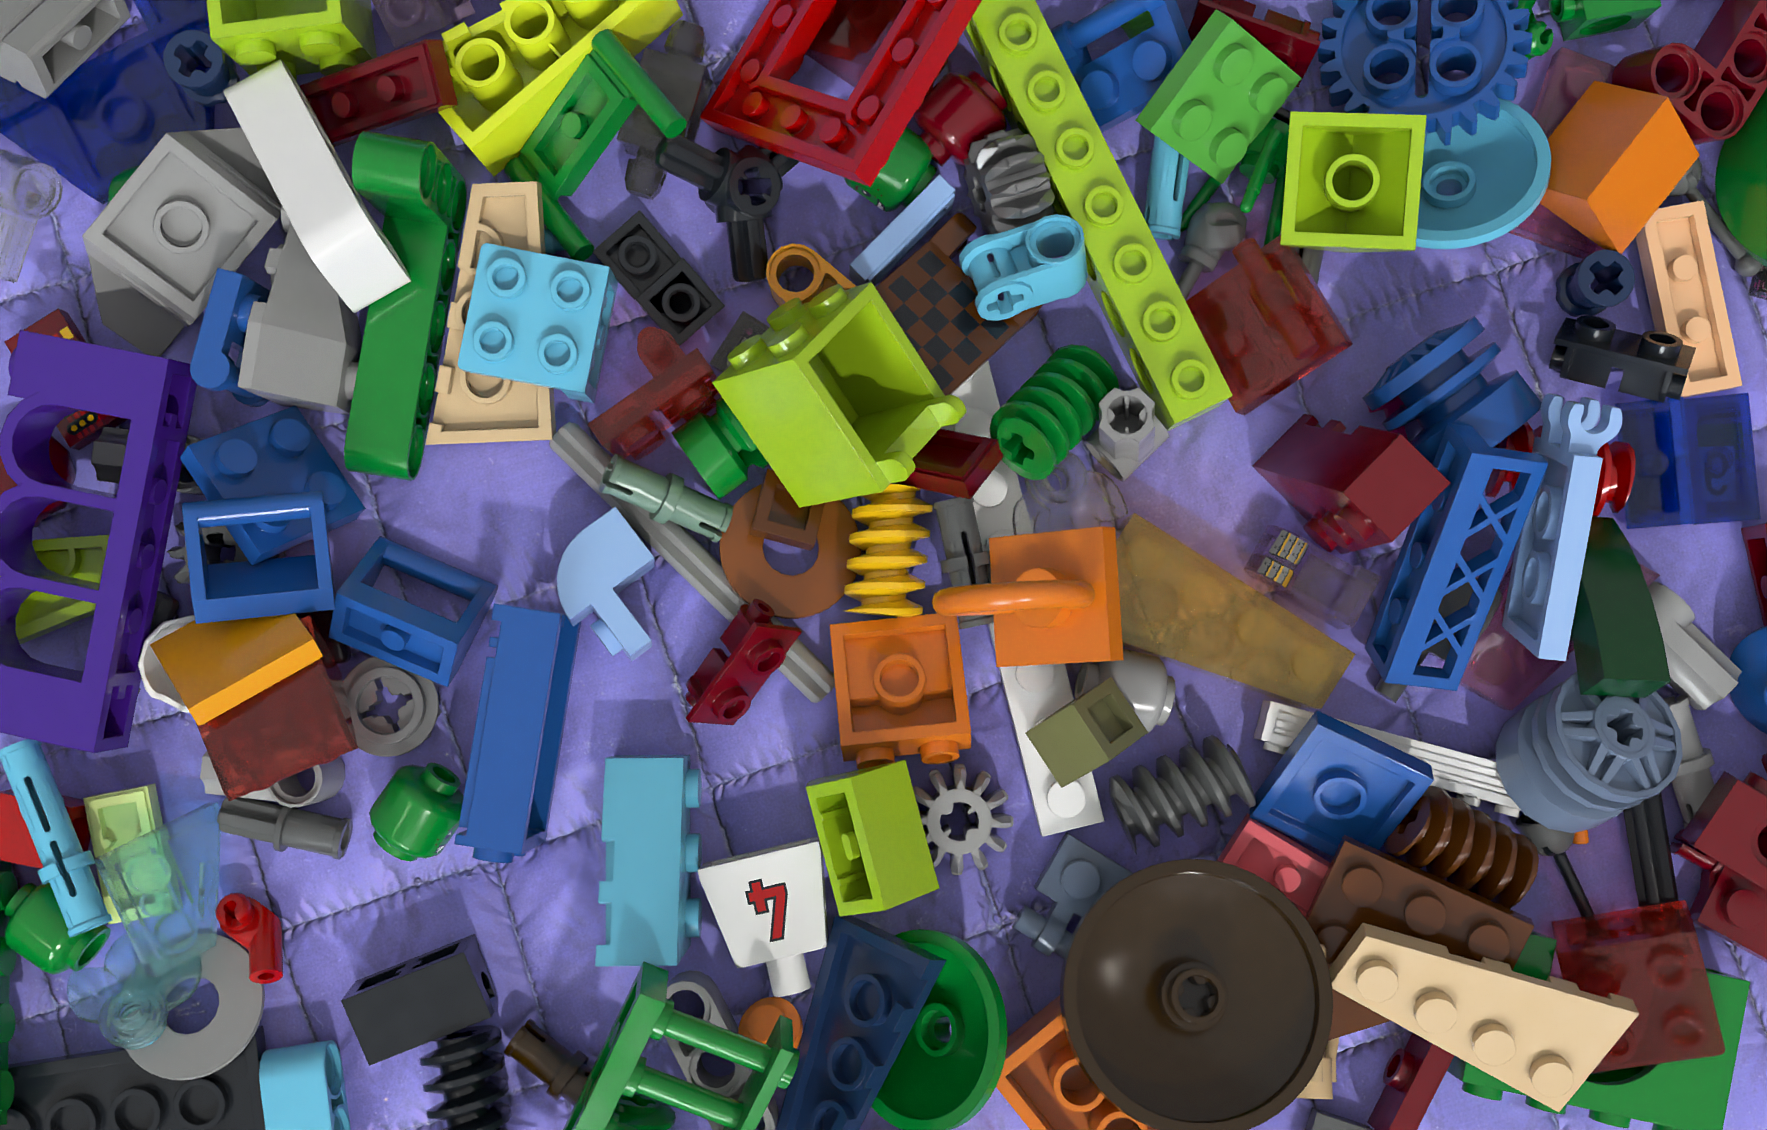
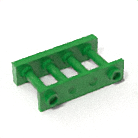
M643 962L563 1130H639L618 1122L619 1114L614 1112L621 1095L632 1098L635 1092L724 1126L723 1130H756L776 1088L786 1089L799 1062L800 1051L795 1049L793 1045L792 1019L780 1015L766 1044H763L674 1009V1001L666 998L669 971ZM665 1035L752 1069L738 1100L646 1066L647 1058L642 1057L641 1054L649 1037L659 1041Z

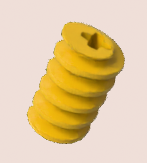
M889 484L883 492L861 496L871 501L870 504L852 509V518L869 528L852 533L849 537V543L866 551V555L847 560V569L863 576L864 579L845 585L844 594L861 602V606L844 610L845 612L891 617H912L923 614V606L906 598V593L924 589L926 583L924 580L908 573L909 567L928 562L927 555L911 548V542L930 537V530L913 522L914 516L932 512L933 505L916 497V491L921 490L920 488Z

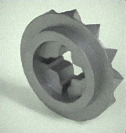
M377 657L368 658L355 666L347 674L340 686L336 704L339 724L346 737L356 747L366 753L383 757L409 753L431 737V731L435 726L436 720L442 713L437 693L439 686L434 681ZM383 686L388 688L391 695L406 696L412 694L413 699L406 701L405 706L398 709L400 720L395 724L389 715H371L369 717L366 715V712L374 710L375 705L383 701L381 692Z

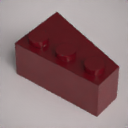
M1303 414L1252 465L1308 521L1303 526L1308 536L1327 552L1331 553L1336 549L1340 554L1393 542L1450 484L1402 434L1360 425L1350 435L1343 433L1347 428L1341 421L1331 419L1322 428L1318 424L1317 419L1309 414Z

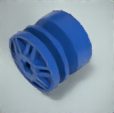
M1475 316L1461 324L1438 330L1388 366L1374 388L1363 397L1365 403L1374 411L1398 396L1404 405L1385 419L1382 425L1387 431H1392L1417 420L1423 429L1410 443L1431 464H1433L1448 423L1473 426L1490 447H1494L1521 427L1541 408L1542 402L1517 370L1505 373L1489 382L1483 377L1481 372L1501 351L1495 342L1488 344L1469 357L1463 351V347L1485 330Z

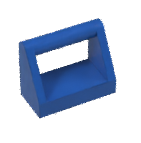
M323 491L182 503L191 597L196 624L335 610L333 571ZM311 518L315 555L266 559L253 566L249 561L210 565L207 563L202 528Z
M380 536L337 591L329 638L448 687L457 674L494 600L498 585ZM385 565L471 602L456 623L373 588Z

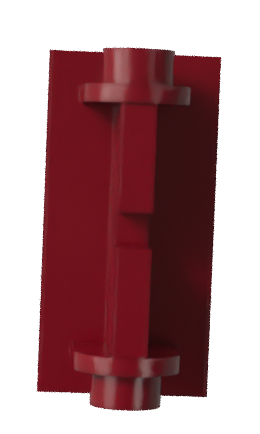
M1198 0L1193 13V19L1188 28L1191 41L1195 39L1217 9L1233 19L1303 79L1321 42L1318 40L1320 32L1310 29V21L1304 20L1303 22L1269 9L1264 20L1253 17L1256 5L1244 0ZM1302 79L1299 81L1296 87H1299Z
M754 599L750 605H741L737 615L720 637L731 653L729 658L723 649L712 648L695 674L686 683L688 692L685 698L693 707L686 716L687 721L734 725L749 710L752 699L772 672L782 665L786 653L802 631L797 627L773 624L771 619L775 615L774 610L762 600Z

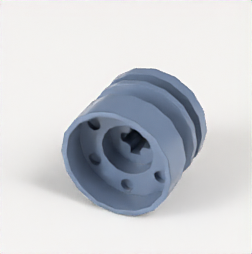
M1577 672L1564 682L1556 685L1547 694L1541 695L1519 710L1506 721L1496 742L1497 771L1510 798L1526 816L1548 829L1568 833L1595 828L1618 816L1624 809L1634 807L1643 800L1659 794L1676 778L1683 757L1681 732L1669 705L1656 691L1646 698L1580 695Z

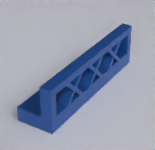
M1455 423L1447 424L1432 465L1450 484L1410 524L1365 645V650L1384 683L1457 691L1549 464L1541 454L1493 448L1486 443L1473 426ZM1500 469L1520 472L1514 489L1488 504L1483 493L1492 470ZM1491 525L1496 533L1491 547L1465 562L1460 554L1465 539ZM1468 582L1473 590L1468 605L1443 618L1438 611L1443 596ZM1445 638L1448 639L1451 648L1443 668L1417 665L1422 651Z

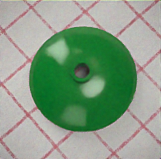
M909 930L894 936L947 961L871 1107L888 1123L902 1130H952L973 1118L984 1107L997 1086L1007 1049L1005 1006L997 981L990 968L969 944L952 934L939 930Z

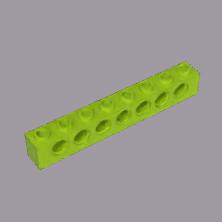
M982 0L963 33L987 81L1007 102L1008 106L1003 110V113L1011 129L1019 128L1024 134H1029L1036 142L1037 151L1044 155L1046 170L1051 175L1049 180L1050 186L1055 195L1054 203L1052 204L1054 215L1069 216L1082 227L1087 261V282L1141 390L1155 402L1154 415L1164 425L1166 430L1170 431L1219 407L1233 395L1036 1Z

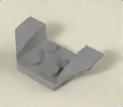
M242 128L166 133L82 235L89 257L102 324L147 355L160 357L185 326L189 327L207 307L217 268L235 272L281 215L282 204Z

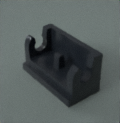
M473 934L355 981L341 1002L370 1066L491 1018L494 1009L490 998L496 996V990L479 950L477 938Z

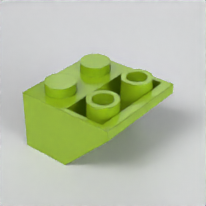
M906 760L821 777L807 783L806 791L840 917L886 911L940 889Z

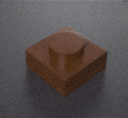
M767 468L749 535L811 551L815 546L825 503L799 508L772 469Z

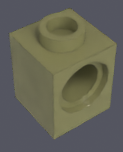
M1112 677L1064 705L1025 732L1061 788L1111 761L1148 733Z

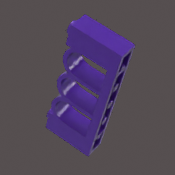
M20 330L17 347L13 350L9 359L8 370L11 379L8 395L25 399L21 400L7 415L0 433V456L7 474L18 485L4 491L0 495V733L90 753L126 748L129 744L141 681L138 661L144 640L150 634L182 461L180 457L185 450L197 383L192 379L189 363ZM77 411H90L131 420L117 495L77 487L64 481L54 470L49 457V441L54 428L64 417ZM56 501H64L114 512L100 583L60 575L48 570L37 558L32 545V530L38 515L49 504ZM39 591L96 604L83 671L45 664L31 658L21 647L16 635V616L21 604L31 593Z

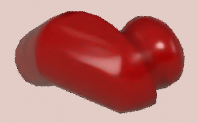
M230 893L224 896L216 906V919L227 935L249 950L250 981L268 984L280 980L283 977V941L280 919L261 903L242 893Z

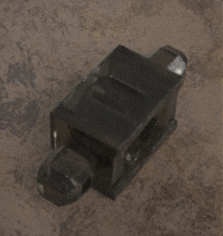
M679 20L671 28L664 45L668 54L645 47L640 65L686 119L687 125L679 135L695 142L702 120L700 115L706 107L713 81L707 67L698 64L703 61L706 47L703 27ZM637 104L620 128L617 140L623 144L627 154L636 156L635 159L628 160L624 178L626 190L633 195L653 200L660 193L667 176L666 171L656 166V156L654 155L658 143L661 142L664 134L639 104Z

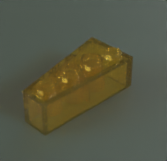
M1136 513L1125 518L1116 531L1123 647L1156 656L1170 663L1220 678L1229 683L1303 708L1321 709L1356 655L1355 653Z

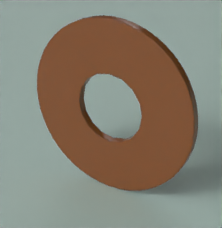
M762 484L752 488L733 505V515L725 533L721 531L722 538L719 541L720 561L729 584L749 605L754 599L766 602L774 610V617L784 619L806 618L829 609L845 595V585L853 583L857 573L847 569L848 559L861 556V549L849 543L850 534L858 532V527L850 511L841 500L825 503L816 538L818 554L815 563L802 574L793 576L781 574L773 569L765 559L763 552L764 538L749 535Z

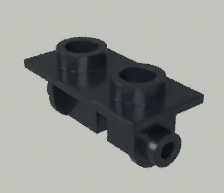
M1580 316L1577 320L1566 317L1553 343L1556 345L1550 360L1549 369L1561 371L1560 378L1605 388L1612 367L1623 369L1624 373L1618 392L1664 403L1666 397L1680 400L1696 347L1683 345V341L1679 337L1666 332L1647 331L1640 335L1616 329V325L1613 322L1601 317Z

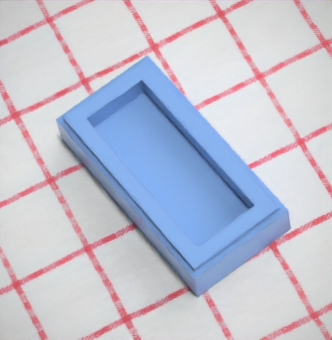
M939 174L849 265V277L858 286L868 282H872L875 286L952 209L955 189Z

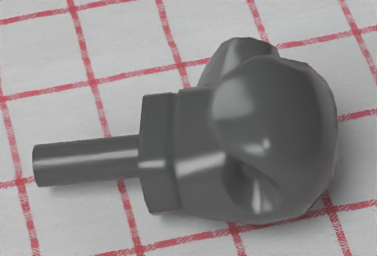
M1225 201L1204 203L1191 217L1185 235L1184 247L1178 255V258L1187 264L1177 283L1185 301L1201 272H1213L1224 252L1230 251L1245 238L1247 219L1240 210V207Z

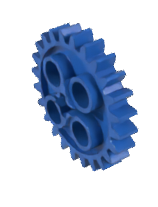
M1332 0L1333 16L1335 18H1324L1321 23L1322 37L1325 40L1320 42L1318 48V61L1324 63L1319 67L1321 85L1331 86L1328 89L1331 107L1346 104L1344 113L1427 115L1425 142L1428 133L1437 132L1441 142L1447 146L1451 143L1452 127L1459 125L1469 135L1473 136L1476 134L1478 113L1494 121L1498 119L1500 112L1498 98L1514 101L1518 82L1515 79L1526 77L1529 58L1524 55L1531 52L1532 33L1525 31L1528 29L1529 9H1516L1519 0H1429L1431 2L1428 94L1423 98L1417 97L1415 94L1418 3L1421 0ZM1453 13H1464L1470 16L1469 19L1462 22H1450L1444 19V17ZM1398 16L1405 19L1401 23L1391 26L1378 22L1384 17ZM1452 70L1464 71L1470 75L1466 79L1456 82L1448 81L1441 77L1444 73ZM1385 73H1397L1403 76V79L1391 84H1384L1375 80Z

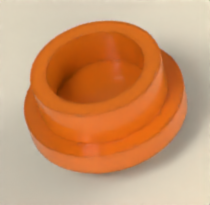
M766 997L756 1001L745 1011L739 1023L738 1034L766 1044L781 1015L792 1019L793 1045L797 1049L802 1036L803 1024L799 1012L792 1003L780 997Z

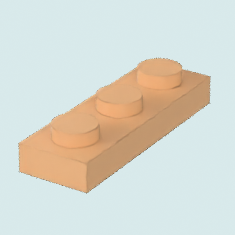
M1704 200L1658 208L1636 235V242L1655 331L1675 335L1683 341V345L1696 347L1680 399L1743 386Z

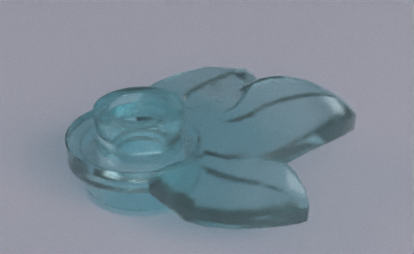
M144 928L133 929L123 934L113 943L105 955L104 967L83 968L70 974L67 982L69 1005L79 1019L98 1024L101 1033L112 1045L130 1050L147 1047L163 1034L169 1011L191 998L196 991L202 974L201 957L197 953H186L167 959L165 949L157 935ZM139 1010L134 1016L126 1018L132 1012Z

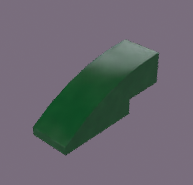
M1592 517L1570 641L1574 643L1580 695L1646 698L1671 682L1664 641L1654 603L1641 567L1628 540L1614 518Z

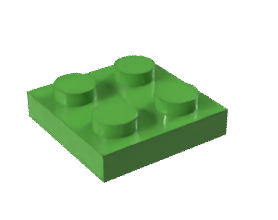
M1216 9L1135 121L1223 184L1244 157L1248 146L1266 127L1302 78L1233 19Z

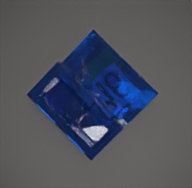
M1749 393L1691 399L1680 397V400L1666 398L1664 403L1655 400L1615 403L1614 407L1621 409L1623 417L1621 429L1617 434V440L1629 443L1635 451L1636 459L1634 481L1631 493L1624 507L1626 530L1743 522L1761 519Z

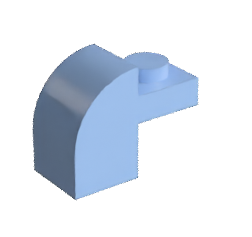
M616 506L583 529L567 546L559 563L557 589L561 605L572 626H575L594 612L599 619L591 624L590 627L608 652L614 656L623 650L632 662L652 647V640L617 594L654 568L655 560Z

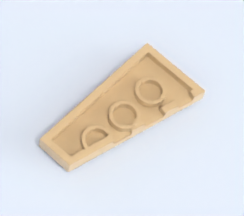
M537 181L472 184L458 260L460 272L454 302H451L447 321L449 333L443 365L439 366L435 392H438L433 422L429 423L425 445L553 440V436L556 433L553 388L464 372L458 367V358L481 246L489 243L546 254L542 184Z
M1366 923L1360 925L1329 968L1332 989L1557 1112L1563 1109L1640 1014L1633 999L1612 993H1609L1607 998L1580 991L1574 982L1548 976L1547 981L1513 972L1510 964L1483 957L1481 962L1450 954L1447 946Z

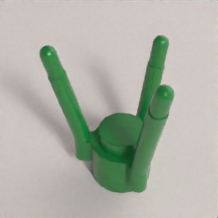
M1274 118L1269 121L1266 127L1248 146L1239 167L1240 172L1250 179L1240 204V210L1243 213H1249L1253 209L1263 184H1272L1276 179L1258 274V281L1262 285L1270 281L1282 227L1289 125ZM1210 176L1182 214L1181 232L1188 228L1194 213L1204 203H1208L1220 187L1221 183Z

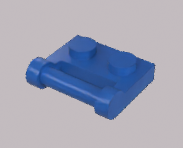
M1113 0L1076 23L1065 21L1050 30L1101 133L1142 112L1192 43L1176 0ZM1147 10L1150 12L1154 26L1092 61L1087 45Z
M217 268L191 360L190 373L197 385L211 391L228 390L232 392L237 401L250 407H260L269 400L239 388L238 381L247 324L253 302L267 303L270 290L244 274ZM231 347L239 351L236 365L231 357L228 356Z

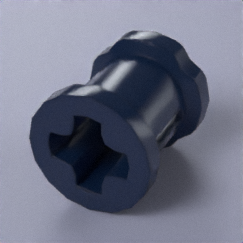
M186 30L175 35L167 43L163 53L164 67L170 78L183 87L185 93L192 100L207 107L228 102L223 90L239 82L240 78L234 61L223 52L208 33L199 30ZM198 65L203 68H210L206 73L201 70H195Z
M1608 249L1595 251L1582 259L1581 262L1574 263L1561 272L1556 280V301L1561 309L1570 316H1595L1606 308L1614 307L1628 298L1634 288V269L1629 260L1617 251ZM1596 278L1599 284L1592 291L1589 285Z

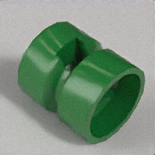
M722 397L716 400L715 414L709 416L699 412L671 432L719 500L748 480V468L755 465L764 469L769 465Z

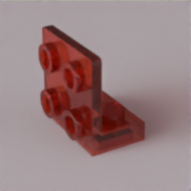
M1686 900L1552 922L1554 939L1557 940L1555 949L1563 980L1576 983L1580 991L1607 998L1608 994L1612 993L1633 999L1640 1013L1592 1073L1718 1056L1725 1052L1697 933Z

